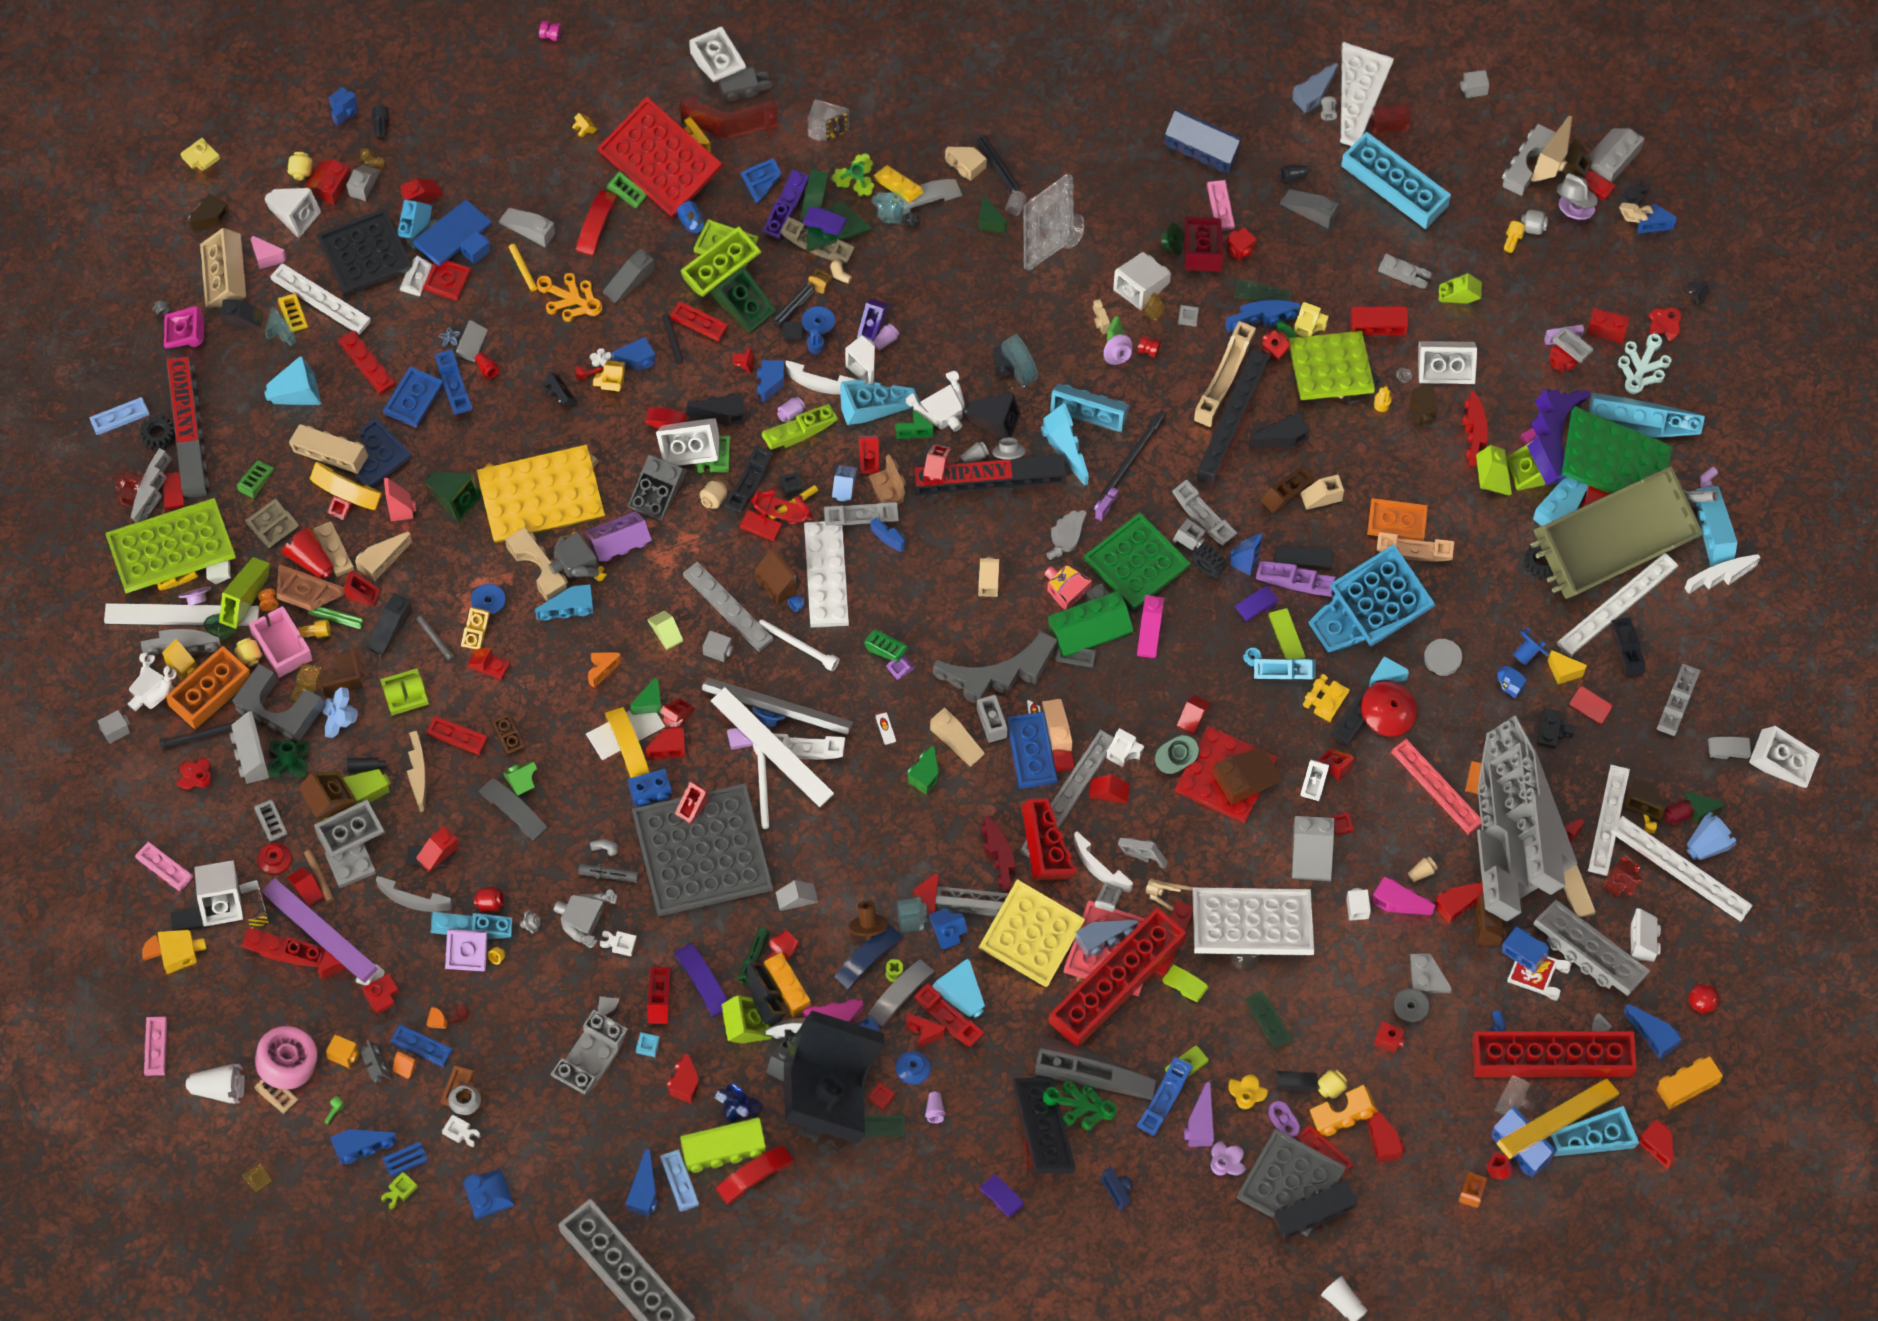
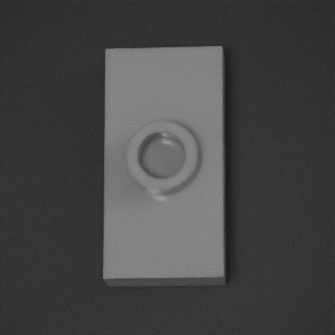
M1566 326L1553 338L1555 344L1580 363L1594 349Z
M1104 884L1094 907L1113 912L1123 889Z

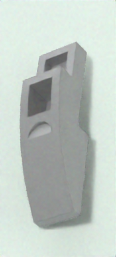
M190 629L159 631L160 638L141 641L143 653H148L147 656L161 654L175 639L181 643L191 656L202 652H215L221 648L218 636Z

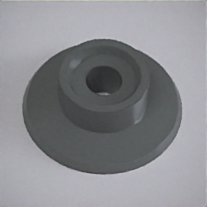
M1402 990L1394 999V1010L1405 1021H1419L1429 1011V1001L1419 990ZM1408 1005H1412L1414 1008L1410 1009Z

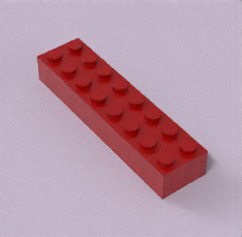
M1157 907L1049 1014L1048 1023L1076 1048H1079L1185 942L1187 932Z
M1474 1031L1472 1037L1474 1077H1633L1637 1069L1634 1031Z

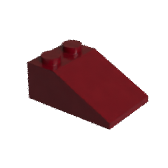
M1185 217V270L1221 272L1223 262L1221 218Z

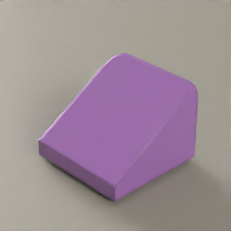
M903 654L898 662L891 660L886 665L897 680H900L916 668L905 654Z

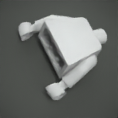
M951 371L946 374V377L951 381L952 385L924 399L920 404L912 393L906 398V403L911 407L913 406L914 411L933 426H937L941 430L950 426L956 432L963 426L959 420L963 417L965 403L960 384L957 382L959 380L958 373Z
M148 653L140 655L139 658L143 663V667H141L139 677L129 688L134 698L128 703V706L135 712L143 704L150 709L154 708L174 689L171 685V679L176 677V670L173 668L172 672L168 675L170 667L167 665L164 668L165 677L149 667L155 659L154 655H149L145 661Z

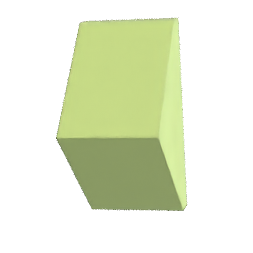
M662 611L648 619L649 624L666 650L683 642L673 616L666 611Z

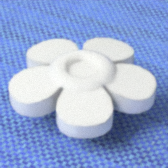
M598 349L597 354L592 353L590 355L592 365L598 367L601 364L604 367L606 361L611 359L610 352L605 353L604 349Z

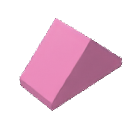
M254 236L251 237L259 269L284 263L287 260L285 250Z

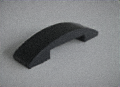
M755 446L748 459L746 469L735 489L731 490L724 503V507L742 513L759 487L773 452Z

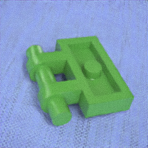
M719 436L718 460L695 463L697 472L703 473L707 465L710 466V472L729 473L730 436Z

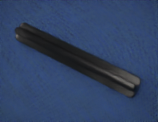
M982 135L977 139L978 145L1011 194L1018 193L1020 186L987 137Z

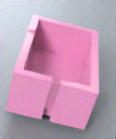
M283 606L268 613L270 627H268L265 616L249 623L251 634L258 642L260 649L278 678L312 661L310 649Z

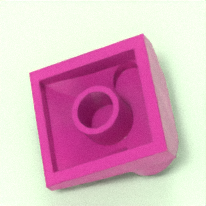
M198 306L165 315V348L184 345L197 347L203 342L204 317Z

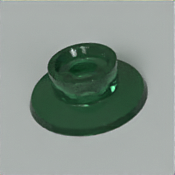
M213 614L207 617L204 621L205 630L210 635L219 637V640L229 638L238 630V628L235 629L219 623L220 614Z

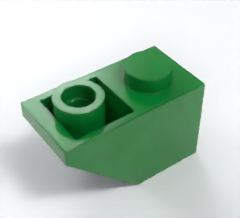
M932 746L927 751L924 750L921 753L918 763L916 765L913 764L907 772L908 782L926 795L938 782L935 748Z

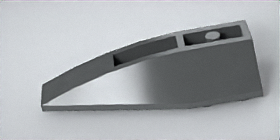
M1045 1037L1042 1039L1035 1067V1075L1061 1081H1071L1079 1085H1089L1093 1088L1140 1098L1153 1099L1156 1085L1155 1079L1081 1045L1079 1048H1076L1069 1042Z

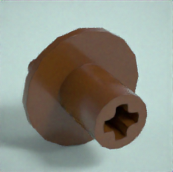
M863 901L857 905L859 917L854 918L850 922V932L854 935L866 936L867 940H871L873 935L880 934L887 929L888 920L884 916L876 914L873 901Z

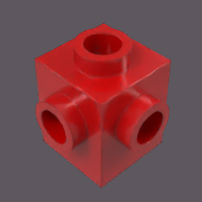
M1275 330L1272 333L1267 332L1262 338V347L1264 348L1262 351L1270 355V358L1273 356L1278 361L1291 347V344L1287 341V336L1281 331L1278 333Z

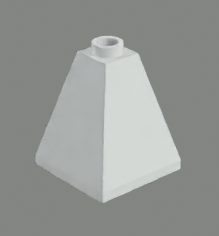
M309 188L273 189L265 197V202L269 209L298 238L304 234L321 213Z

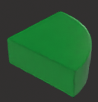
M1277 321V333L1281 331L1287 336V340L1289 338H1296L1295 332L1289 324Z

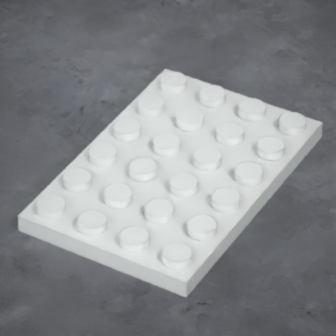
M1193 887L1195 953L1314 955L1310 889Z

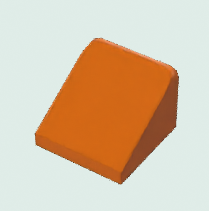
M399 1051L396 1053L393 1071L407 1079L411 1078L417 1068L415 1059Z

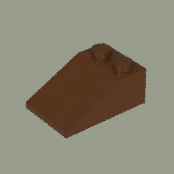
M1264 748L1230 756L1214 764L1213 776L1231 805L1282 781V777Z

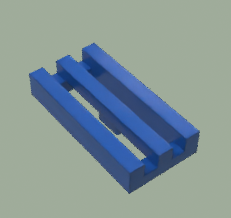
M418 1142L384 1157L383 1161L390 1177H394L428 1162L421 1143ZM420 1155L422 1156L421 1158H419V1159H417V1160H415V1161H412V1162H410V1163H408V1164H405V1165H403V1166H401V1167H399V1168H396V1169H394V1170L391 1169V1168H393V1167H395V1166H397V1165H400V1164H402V1163H405V1162H407V1161H409V1160H411V1159H413V1158H415V1157H418V1156H420Z

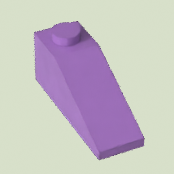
M1210 1082L1205 1083L1189 1118L1188 1126L1184 1128V1140H1188V1147L1213 1146L1214 1135Z

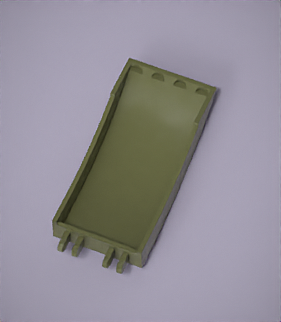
M1672 466L1533 530L1537 541L1531 543V547L1541 546L1542 551L1538 552L1536 557L1540 558L1545 555L1554 574L1546 579L1548 582L1555 580L1558 582V585L1553 587L1552 592L1555 593L1561 590L1565 599L1683 545L1703 535V532Z

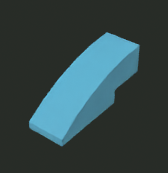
M1254 659V678L1315 679L1316 659Z

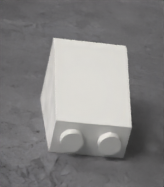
M1142 252L1115 270L1113 290L1142 311L1170 283L1171 273L1168 268L1158 264L1152 256Z
M234 860L194 867L197 898L204 926L242 920L243 913ZM228 903L230 906V912H226L228 910ZM212 906V910L217 915L206 917L205 907Z

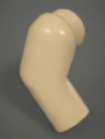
M840 260L833 261L830 266L833 277L849 284L852 276L843 272V264Z

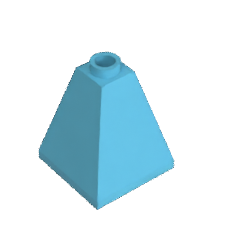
M303 357L297 358L266 385L267 390L264 391L266 399L268 401L271 400L273 404H322L315 373Z
M968 958L933 984L932 987L942 995V999L969 1018L972 1016L977 1018L984 1012L983 1007L985 1005Z

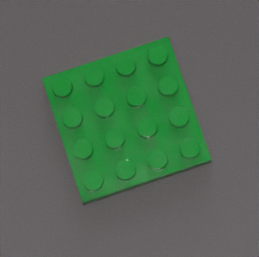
M1140 512L1083 556V560L1115 592L1119 590L1124 602L1133 611L1144 603L1145 595L1154 596L1187 570L1191 564Z

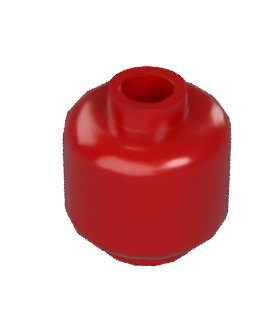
M495 886L480 888L477 896H474V905L482 913L498 912L501 906H504V894Z

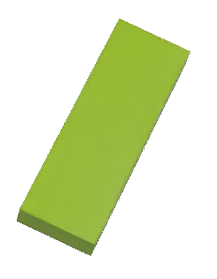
M1288 609L1270 612L1269 618L1284 658L1306 659Z

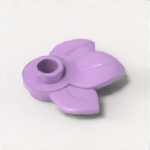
M1222 1141L1217 1142L1213 1146L1211 1151L1213 1157L1211 1168L1215 1174L1224 1175L1230 1173L1232 1175H1240L1246 1170V1167L1240 1163L1244 1155L1241 1147L1230 1146L1227 1148Z

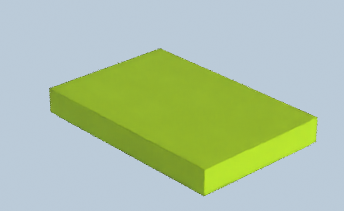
M708 219L695 244L694 252L703 254L735 228ZM744 232L757 245L759 237Z

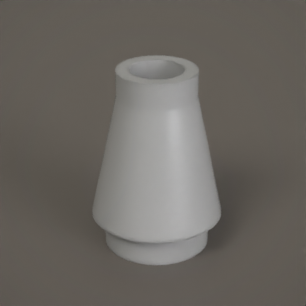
M983 441L980 443L976 442L960 457L965 463L985 459L989 452Z

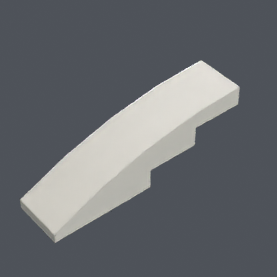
M1757 554L1740 557L1708 568L1688 579L1685 589L1689 594L1703 584L1708 589H1711L1722 580L1730 585L1758 565L1760 556Z

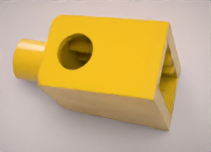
M189 930L158 932L163 964L167 974L195 964L197 962L195 952L206 950L205 939L193 940Z

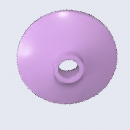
M1563 196L1559 201L1560 209L1566 215L1575 219H1588L1593 216L1595 207H1580Z

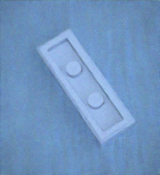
M141 397L89 418L96 435H99L150 414Z
M679 1149L661 1155L660 1159L679 1211L682 1212L699 1206Z

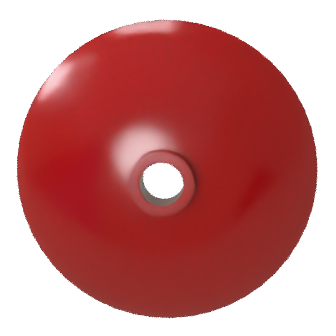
M1381 681L1373 684L1364 693L1361 701V712L1364 721L1374 732L1386 737H1397L1406 733L1415 723L1417 706L1414 697L1404 686L1393 681ZM1391 702L1395 703L1396 707H1393Z

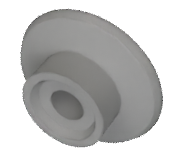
M1015 438L1001 439L999 445L992 451V454L1000 459H1016L1026 453L1025 448L1018 444V440Z

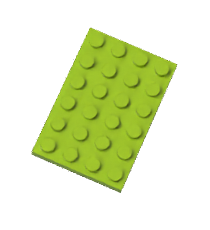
M215 498L105 533L125 593L236 558Z

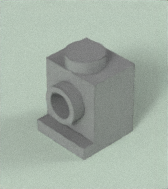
M1187 518L1172 541H1178L1193 551L1195 547L1198 548L1205 539L1202 537L1206 530Z

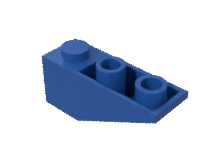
M349 1129L330 1137L341 1165L351 1164L362 1156H371L377 1150L390 1148L394 1143L398 1142L395 1132Z

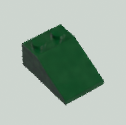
M741 267L710 291L719 305L748 333L777 311L744 267Z

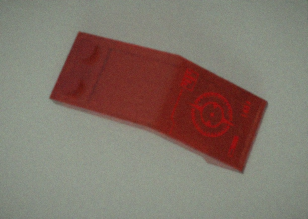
M697 96L679 100L681 123L684 124V120L691 117L701 131L725 140L777 126V105L775 100L729 113L700 104Z

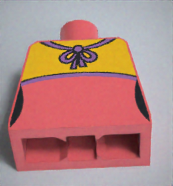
M1050 566L1045 572V575L1050 579L1047 590L1063 610L1073 607L1085 595V591L1091 589L1092 580L1069 566H1064L1059 572L1053 566Z

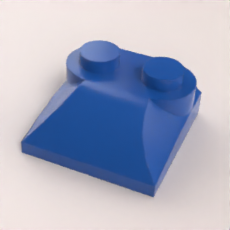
M502 1169L481 1175L472 1174L466 1180H463L475 1219L514 1206Z

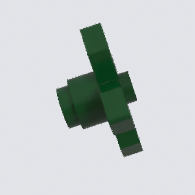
M270 741L269 753L275 759L268 762V776L280 777L287 769L295 777L307 776L308 765L302 759L309 755L308 741H299L295 744L291 741Z

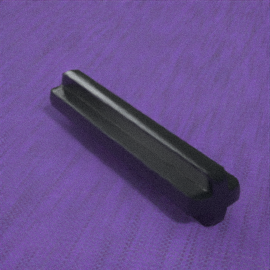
M806 284L773 318V323L778 327L782 326L784 321L811 296L814 288Z

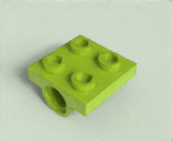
M418 669L380 679L391 716L429 705Z

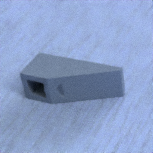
M1337 63L1325 67L1322 72L1312 75L1308 81L1303 84L1300 83L1294 88L1292 99L1305 114L1320 105L1321 99L1324 98L1336 76Z
M1138 921L1092 922L1075 932V940L1087 958L1092 955L1097 956L1106 947H1113L1120 942V939L1128 937L1138 927Z

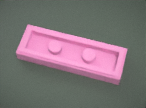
M1226 181L1207 182L1213 218H1221L1222 231L1234 230L1235 225Z
M147 842L135 855L136 859L178 891H181L193 878L191 873L150 842Z
M146 1017L145 1076L165 1075L167 1017Z

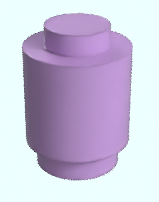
M799 397L791 398L778 408L777 415L782 422L787 423L793 421L797 415L802 414L806 406Z

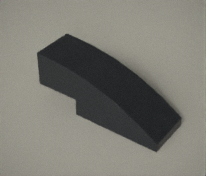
M1630 617L1611 620L1617 651L1625 675L1643 674L1645 672V660L1640 650V641Z
M749 963L747 965L749 986L758 1014L764 1024H776L787 1014L777 999L781 991L763 963Z

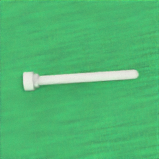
M763 619L759 620L758 623L765 630L822 661L826 669L833 672L838 666L840 658L833 654L825 655Z
M753 743V751L758 755L761 827L768 829L765 754Z

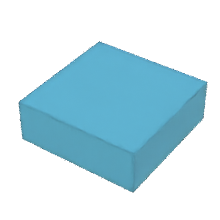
M640 1032L636 1053L656 1057L660 1036Z

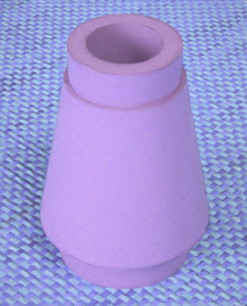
M891 324L885 325L873 341L875 348L880 351L898 339V330Z
M931 1092L925 1116L930 1123H940L946 1115L941 1094L939 1092Z

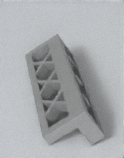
M938 886L935 910L940 911L948 908L950 912L996 916L1004 903L999 901L1006 899L1009 893ZM941 893H950L952 897L941 896ZM963 895H969L972 899L961 898V897H962ZM983 897H989L991 901L980 899Z

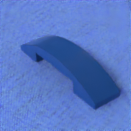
M453 350L434 354L454 415L473 410Z
M1174 1057L1165 1078L1149 1107L1141 1117L1137 1125L1138 1128L1153 1136L1156 1135L1181 1092L1193 1067L1192 1065Z

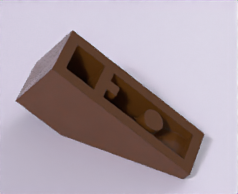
M1301 466L1272 486L1260 501L1272 513H1275L1315 479Z

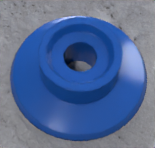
M815 306L805 311L802 316V324L808 332L812 329H819L820 334H825L833 328L835 316L828 308Z
M483 584L477 587L471 596L473 607L488 610L490 614L498 612L505 603L503 590L494 584Z
M755 706L752 708L753 712L758 715V720L765 726L774 727L777 720H783L786 717Z
M909 1051L898 1058L895 1066L896 1074L900 1080L907 1084H920L929 1077L931 1063L923 1053ZM915 1064L917 1067L911 1068L910 1065Z

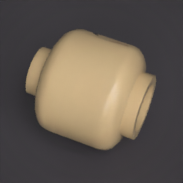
M710 481L700 491L701 503L706 508L717 509L728 496L726 486L720 481Z

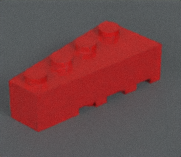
M1048 798L1029 799L1021 807L1033 881L1072 878L1078 871L1076 866H1073L1069 849H1066L1063 834L1057 827V820Z

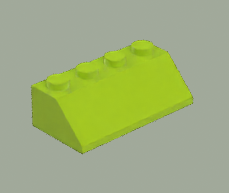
M738 226L680 271L684 280L694 292L703 297L759 255L761 251Z
M759 1118L680 1136L687 1172L697 1173L708 1167L718 1168L728 1162L739 1163L745 1158L751 1157L755 1159L766 1153Z

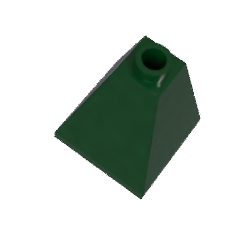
M433 472L425 480L429 492L458 523L463 520L482 497L471 473Z

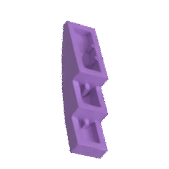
M1260 561L1256 574V579L1276 586L1333 597L1334 592L1330 584L1337 580L1334 576L1317 575V572L1313 570L1298 569L1297 565Z

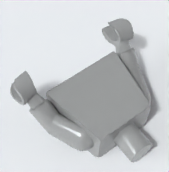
M610 889L606 891V894L572 895L568 904L557 901L554 912L562 914L561 924L563 930L570 937L592 948L598 941L593 940L595 937L591 935L604 910L603 903L609 901L615 904L617 895Z

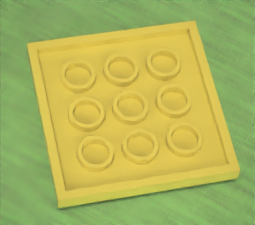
M1016 880L978 948L1047 988L1075 938V932L1080 930L1085 919L1023 882Z

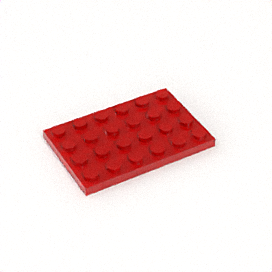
M648 97L597 148L606 159L634 182L672 218L677 215L679 206L690 201L723 167L720 161Z

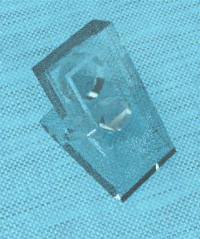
M273 307L265 329L267 340L279 335L283 342L286 341L289 346L295 344L294 332L275 307Z

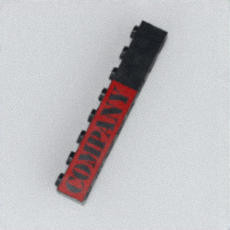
M1252 349L1199 465L1197 481L1214 487L1268 368L1270 355Z
M1050 454L1048 456L1034 455L1028 458L1019 457L1004 460L997 458L992 461L976 460L968 463L956 462L955 464H947L942 480L936 481L923 476L925 465L913 467L915 496L1065 483L1066 477L1064 457L1058 454Z

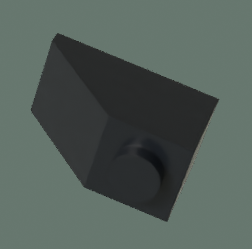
M223 299L221 309L223 326L260 329L262 311L242 300Z

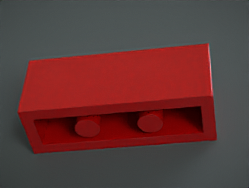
M1398 305L1393 307H1351V332L1362 331L1363 335H1406L1408 329L1407 307Z

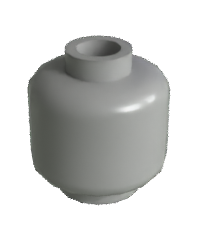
M1528 210L1526 215H1522L1521 223L1525 225L1526 233L1541 235L1543 231L1547 230L1548 217L1543 211Z

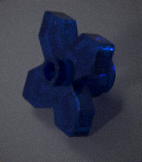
M732 1083L727 1085L726 1089H718L714 1095V1098L725 1104L723 1116L732 1122H736L742 1116L748 1118L752 1112H760L764 1105L755 1098L748 1097L747 1094L742 1092V1089Z

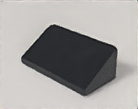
M1277 1071V1091L1317 1093V1073Z

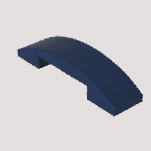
M889 924L885 931L872 936L871 940L865 942L840 968L834 978L849 991L862 978L864 972L888 950L891 951L904 937Z

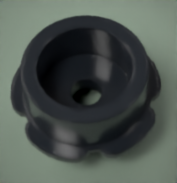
M906 214L903 223L908 228H916L920 224L919 215Z

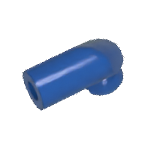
M1501 1010L1494 1011L1492 1016L1495 1023L1491 1028L1489 1027L1488 1031H1504L1506 1024Z

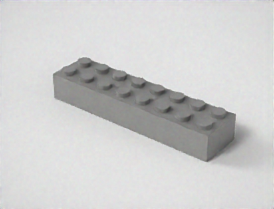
M591 1199L559 1223L561 1234L638 1321H695L693 1314Z

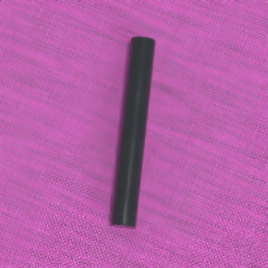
M666 313L662 315L676 363L681 364L684 360L670 315Z

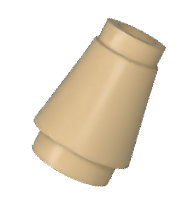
M1428 856L1418 862L1407 874L1414 883L1435 874L1434 871L1438 868L1432 858Z

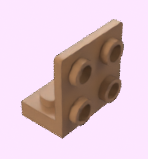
M890 454L886 456V469L869 475V481L879 503L897 502L898 505L904 502V495L906 494L904 486H906L903 475H899L897 471L899 470L898 464L895 459L892 460Z

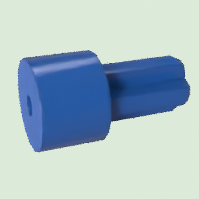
M812 329L807 340L808 351L812 354H820L824 349V339L820 335L819 329Z

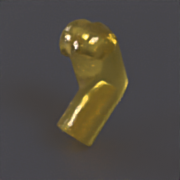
M367 148L360 151V159L367 166L384 167V157L374 158Z

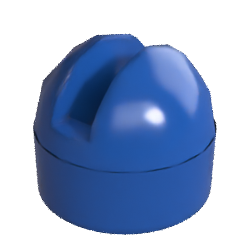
M795 595L788 599V604L793 611L797 612L802 609L804 599L799 595Z

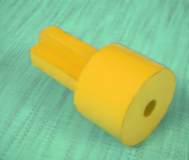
M1516 221L1510 222L1506 233L1508 238L1504 251L1508 253L1514 251L1517 241L1523 237L1525 225Z
M1387 386L1380 388L1379 393L1375 396L1374 408L1379 412H1386L1391 405L1392 398Z
M328 620L315 621L314 625L302 626L297 629L302 638L311 636L323 638L331 635Z

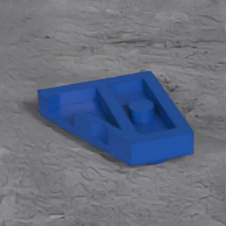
M774 158L742 171L741 177L755 203L758 204L781 177L782 173Z

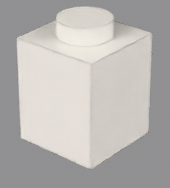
M1355 888L1348 891L1346 900L1349 920L1369 919L1371 911L1368 890Z

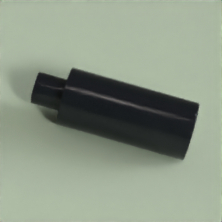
M379 757L347 758L348 772H368L387 768L386 760H379Z

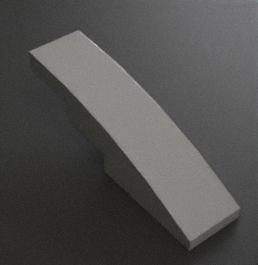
M160 448L150 462L135 497L131 518L136 523L146 520L162 497L158 490L167 479L163 472L172 459Z
M1682 664L1657 730L1675 736L1701 670Z

